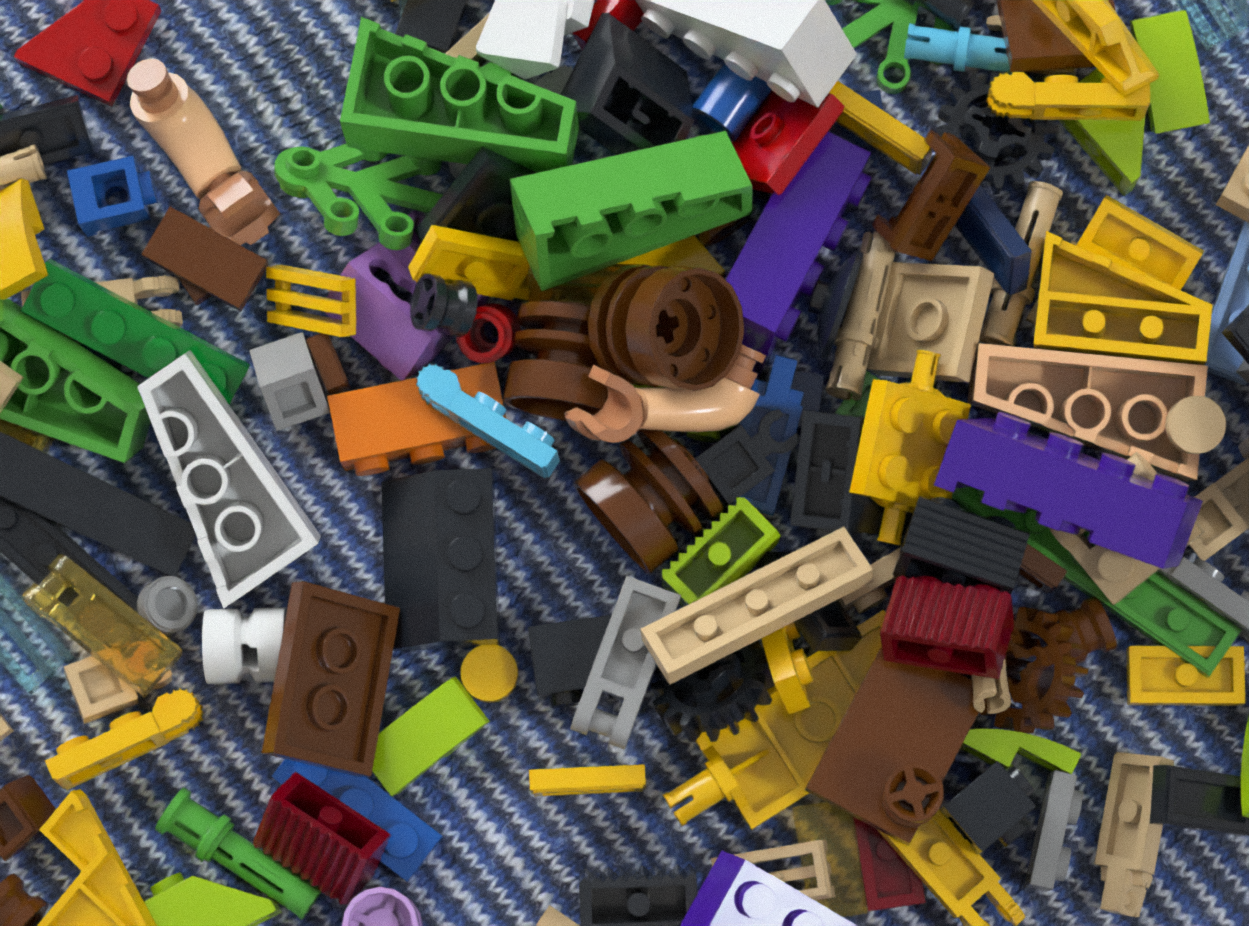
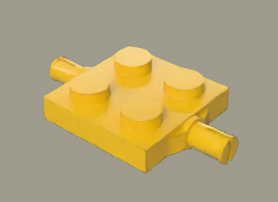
M916 350L917 354L911 383L898 384L873 379L849 490L850 493L870 497L879 506L884 507L877 541L901 546L907 512H913L919 495L929 499L935 497L952 498L953 492L934 486L956 421L968 419L971 404L945 397L938 389L933 388L941 354L925 350Z

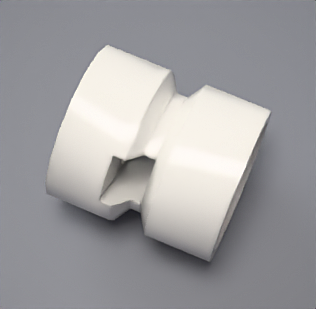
M254 608L249 617H243L238 609L205 610L202 627V655L206 683H240L245 674H251L256 683L274 682L287 608Z

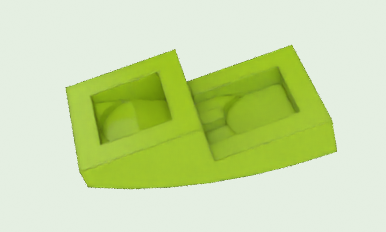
M1186 10L1129 20L1132 36L1159 73L1158 79L1150 83L1148 115L1151 132L1158 134L1210 123L1200 64Z
M452 677L379 733L372 772L390 796H395L440 759L453 753L490 721L457 677Z
M970 729L960 747L961 750L991 766L998 761L1004 769H1007L1017 753L1051 772L1056 770L1069 774L1073 773L1082 755L1069 747L1043 737L1003 729Z

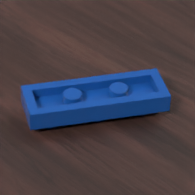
M284 759L271 776L280 784H283L296 771L390 833L392 836L388 840L380 861L408 883L443 839L441 834L367 777H357Z

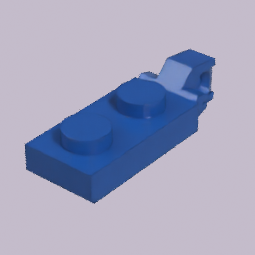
M775 355L769 381L765 382L755 379L752 391L759 393L760 396L752 411L739 423V426L742 425L750 437L757 434L760 420L769 412L780 409L783 416L771 424V437L777 442H785L789 437L796 434L803 406L800 405L804 392L791 389L790 387L798 360ZM791 450L783 454L770 453L765 458L775 471L740 496L745 497L760 513L774 516ZM720 496V497H719L720 502L725 503L724 500H723V499L721 498V496Z

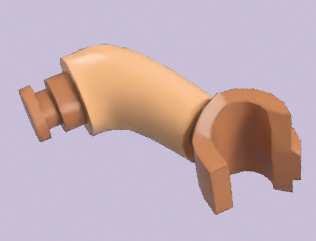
M151 58L136 63L127 75V83L133 92L130 100L131 110L137 121L159 144L177 167L196 197L201 199L198 209L209 227L211 226L214 231L239 245L245 242L252 245L268 234V226L280 213L252 173L241 171V166L223 130L204 101L186 84L184 79L177 74L168 73L164 63Z
M742 344L740 354L729 374L713 387L697 391L666 387L634 388L625 379L593 365L588 377L604 384L608 389V398L603 408L594 415H591L576 407L565 412L564 415L570 427L579 434L589 439L611 443L627 440L638 429L676 432L720 431L737 425L752 411L760 396L759 393L751 390L758 375L752 370L756 361L763 364L766 355Z

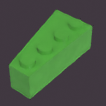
M361 17L340 118L347 147L468 165L483 146L537 173L573 164L579 131L575 100L509 74L503 77L481 68L479 62L460 55L455 58L429 48L425 41L407 34L401 37L381 29L379 23Z
M726 131L510 179L516 236L541 292L752 214V184Z
M0 299V361L24 377L0 413V419L123 463L144 447L151 423L137 387L140 384L61 332L21 311L22 307L10 299Z

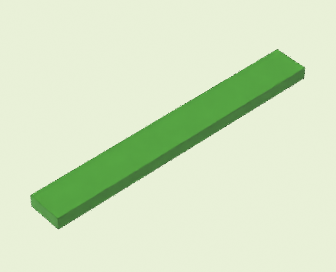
M866 370L861 399L858 401L852 398L850 401L844 400L835 413L865 416L873 379H880ZM973 487L956 488L955 492L952 493L951 500L956 502L963 510L985 518L1001 516L1013 522L1017 529L1029 532L1030 536L1027 543L1068 571L1063 578L1087 596H1096L1101 605L1159 646L1168 647L1182 657L1180 658L1181 660L1195 666L1198 672L1207 678L1241 632L1239 627L1158 571L1119 603L1113 605L1073 555L1054 537L1049 527L1038 524V521L1035 519L1037 510L1028 508L1026 513H1020L1008 509L1003 511L981 503L984 491ZM1089 531L1083 533L1086 539L1089 536ZM1188 646L1216 647L1208 658H1203Z

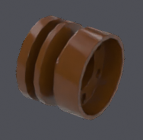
M636 264L619 268L602 282L592 300L588 319L590 347L602 369L625 379L632 385L663 386L670 389L697 391L713 387L729 374L740 354L744 335L742 306L734 288L719 273L697 267L675 266L669 268L662 265Z
M533 301L520 305L517 322L527 330L517 331L514 335L513 344L518 349L536 356V359L519 360L510 363L503 402L506 405L525 413L561 421H567L564 413L576 407L591 415H594L603 408L608 398V389L604 384L588 377L593 365L600 367L592 352L589 341L588 319L591 305L570 301Z
M638 429L637 434L649 452L647 455L627 439L619 444L620 451L630 467L626 473L622 474L616 467L601 459L573 483V486L593 515L617 544L643 571L650 575L679 549L667 526L675 521L684 530L696 536L703 528L690 507L693 505L711 521L717 519L720 513H724V508L710 485L709 477L682 444L666 435L662 430Z

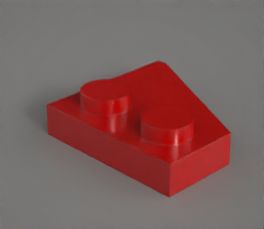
M84 0L17 49L14 58L18 64L112 107L162 10L159 4L150 0Z

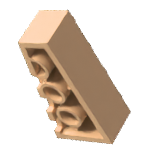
M979 343L970 376L967 403L995 414L1004 412L1020 417L1030 422L1031 427L1048 433L1053 432L1065 435L1083 443L1087 447L1126 460L1138 452L1155 471L1189 482L1197 480L1200 454H1188L1177 449L1167 436L1165 422L1169 410L1178 401L1190 396L1205 397L1208 366Z

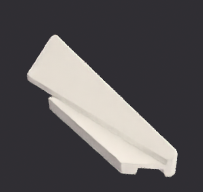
M495 0L477 42L476 52L481 57L523 79L559 68L564 35L589 26L595 0Z

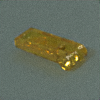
M59 554L48 566L49 575L39 585L33 583L21 596L22 600L35 613L49 620L145 698L182 656V648L67 556ZM67 587L79 594L68 607L57 600Z

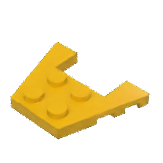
M81 789L71 791L39 830L81 870V873L37 926H157L89 798Z

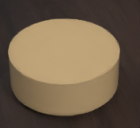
M1190 396L1178 401L1169 410L1165 422L1166 433L1170 442L1180 451L1188 454H1200L1214 449L1221 442L1226 431V418L1221 407L1212 399L1204 396Z

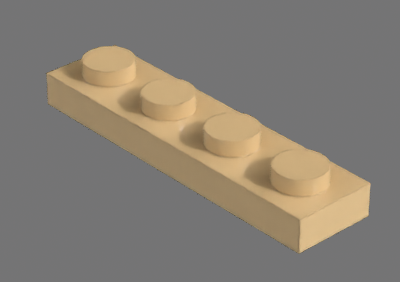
M842 527L641 628L642 641L670 685L873 582V569L845 527Z

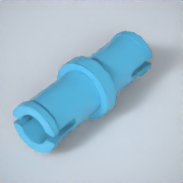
M909 24L904 59L954 65L953 71L965 72V67L1007 72L1010 75L1013 73L1010 72L1004 38L971 34V28L960 26L959 32Z

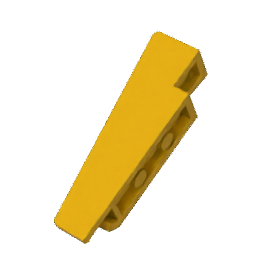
M1032 0L1123 96L1158 79V71L1108 0Z

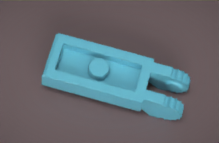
M429 364L427 367L423 366L422 371H418L419 376L416 377L418 381L416 385L419 387L418 390L420 395H422V400H426L427 405L432 404V408L541 477H550L560 462L557 450L551 447L555 441L552 436L530 422H526L520 428L504 418L503 415L507 411L506 408L482 392L478 391L474 398L461 391L457 375L448 369L445 371L443 366L439 367L437 364L431 366Z

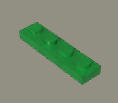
M50 258L45 262L48 276L34 284L21 309L23 313L147 378H150L191 350L230 405L250 364Z

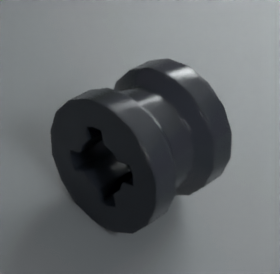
M424 274L417 282L412 294L410 305L412 325L416 329L423 331H433L435 328H442L446 335L463 337L472 327L476 316V288L468 281L455 280L450 284L446 283L439 275Z

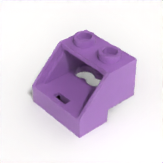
M417 210L408 214L414 222L413 238L409 247L402 250H391L379 242L350 261L340 275L355 278L356 335L351 337L373 355L385 369L392 372L401 381L407 380L422 369L423 366L425 367L433 361L454 338V336L446 335L442 328H435L433 331L416 329L412 325L410 317V304L398 298L387 283L381 282L373 276L382 268L392 276L397 285L404 287L413 294L417 283L412 279L408 266L422 243L415 229L426 217L423 212ZM331 290L327 298L342 301V292ZM477 294V307L484 305L490 296ZM324 312L330 318L342 320V315Z

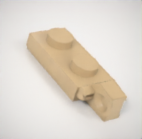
M1116 752L1114 754L1094 862L1095 865L1101 866V881H1105L1100 909L1131 917L1140 916L1146 888L1150 887L1153 879L1152 874L1154 875L1163 828V825L1150 824L1153 765L1174 766V761L1171 759Z

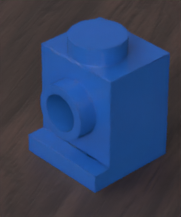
M133 156L67 170L78 225L87 237L98 235V231L151 220L148 205L158 203L154 180L150 170L140 171V167ZM117 191L127 193L126 202L109 205V198L113 193Z

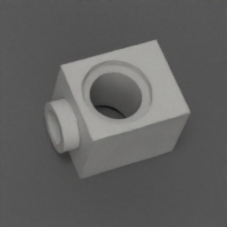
M303 332L249 350L259 387L276 431L330 413L320 376Z

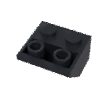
M602 13L560 94L576 101L579 129L615 155L685 140L694 123L687 71L612 15Z
M814 410L803 411L790 525L834 531L845 527L847 532L879 534L884 507L879 506L870 497L849 492L865 416ZM910 512L906 514L902 536H905Z

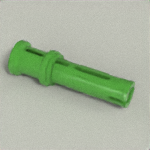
M183 787L165 809L156 824L155 831L161 835L168 832L196 851L195 858L201 862L206 861L210 863L214 859L303 920L321 894L318 887L311 886L308 880H302L301 875L292 873L289 867H283L280 862L273 861L272 856L264 854L262 849L254 848L253 843L233 831L235 824L231 822L232 819L225 814L220 817L216 816L190 798L191 791Z

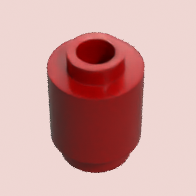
M490 303L477 307L472 327L466 335L456 337L461 352L470 360L478 363H491L508 356L516 348L513 344L514 335L517 331H521V327L513 311L504 305ZM489 321L497 328V342L490 341L484 334V327Z

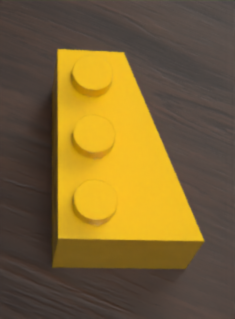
M1046 231L1033 343L1034 349L1205 365L1213 305L1152 277L1136 273L1112 262L1107 257L1098 253H1091Z

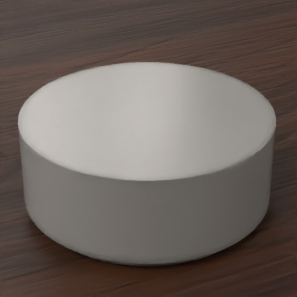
M165 576L148 583L138 596L137 612L141 622L148 630L158 635H172L186 629L194 621L197 614L198 604L193 589L187 582L178 577Z

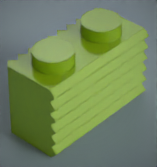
M736 497L735 505H728L727 513H720L719 521H712L711 529H703V537H695V545H687L686 553H679L678 561H670V569H662V587L665 590L681 595L679 604L685 607L744 577L756 566L767 551H771L778 544L780 533L745 497Z

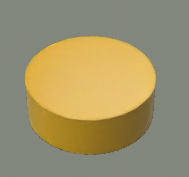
M480 645L471 650L464 658L461 666V680L465 689L473 698L486 703L499 702L508 697L515 689L518 682V667L514 657L505 648L498 645Z

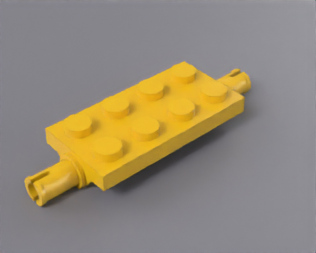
M884 610L857 626L863 638L851 651H817L807 657L814 679L813 682L804 684L811 707L789 714L776 686L767 689L772 698L771 704L757 705L754 708L759 717L756 722L748 721L745 718L738 722L740 727L739 734L734 736L726 728L720 730V735L716 742H711L706 732L701 733L695 743L707 760L704 763L706 769L670 792L662 794L670 809L690 797L693 799L674 812V816L681 826L686 825L689 820L725 798L727 802L733 801L749 828L753 830L810 794L805 791V788L882 646L880 631L886 615Z

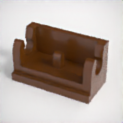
M930 130L924 140L936 152L933 160L912 190L913 192L898 216H892L888 222L878 214L872 226L890 243L889 246L894 251L932 261L991 167L955 135L944 132L942 137H940L936 132Z

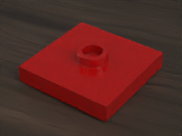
M773 90L736 141L731 142L750 179L752 189L775 195L783 193L844 111L845 106L833 94L828 93L817 108L800 98H797L795 102H789L777 95Z

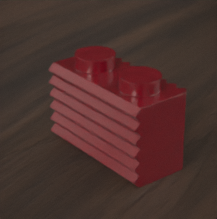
M901 575L896 579L880 631L883 659L888 662L999 679L1014 627L1012 597L1008 592H1000L989 585H975L973 587L970 585L964 588L960 584L953 586L948 582L943 583L930 576L907 579Z
M295 771L271 795L253 844L254 848H262L264 854H270L273 861L280 862L283 867H291L292 873H300L302 880H310L311 886H317L322 893L330 896V899H338L340 905H348L374 876L381 856L385 851L384 849L392 835Z

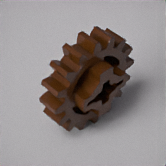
M1019 607L1018 612L1013 613L1014 627L1011 632L1008 650L1006 651L1005 662L1009 693H1011L1013 702L1021 703L1022 708L1011 703L1010 707L1005 711L987 714L986 699L984 702L985 710L979 713L984 716L995 717L994 726L1011 730L1014 728V731L1033 734L1035 728L1053 729V715L1066 718L1072 715L1066 701L1069 697H1083L1084 692L1074 684L1076 677L1088 675V668L1076 665L1075 658L1085 651V647L1081 644L1068 642L1075 630L1072 625L1057 623L1058 615L1055 613L1041 610L1038 612V609ZM1033 632L1040 636L1047 646L1041 647L1039 639L1031 638L1030 633Z

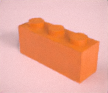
M495 361L450 370L457 375L461 391L472 398L475 397L478 391L482 392L504 406ZM416 378L327 396L340 463L345 471L355 469L356 476H368L389 470L388 462L411 458L413 465L436 462L445 458V450L466 446L467 453L485 452L496 448L432 408V404L427 405L426 400H422V395L419 393Z

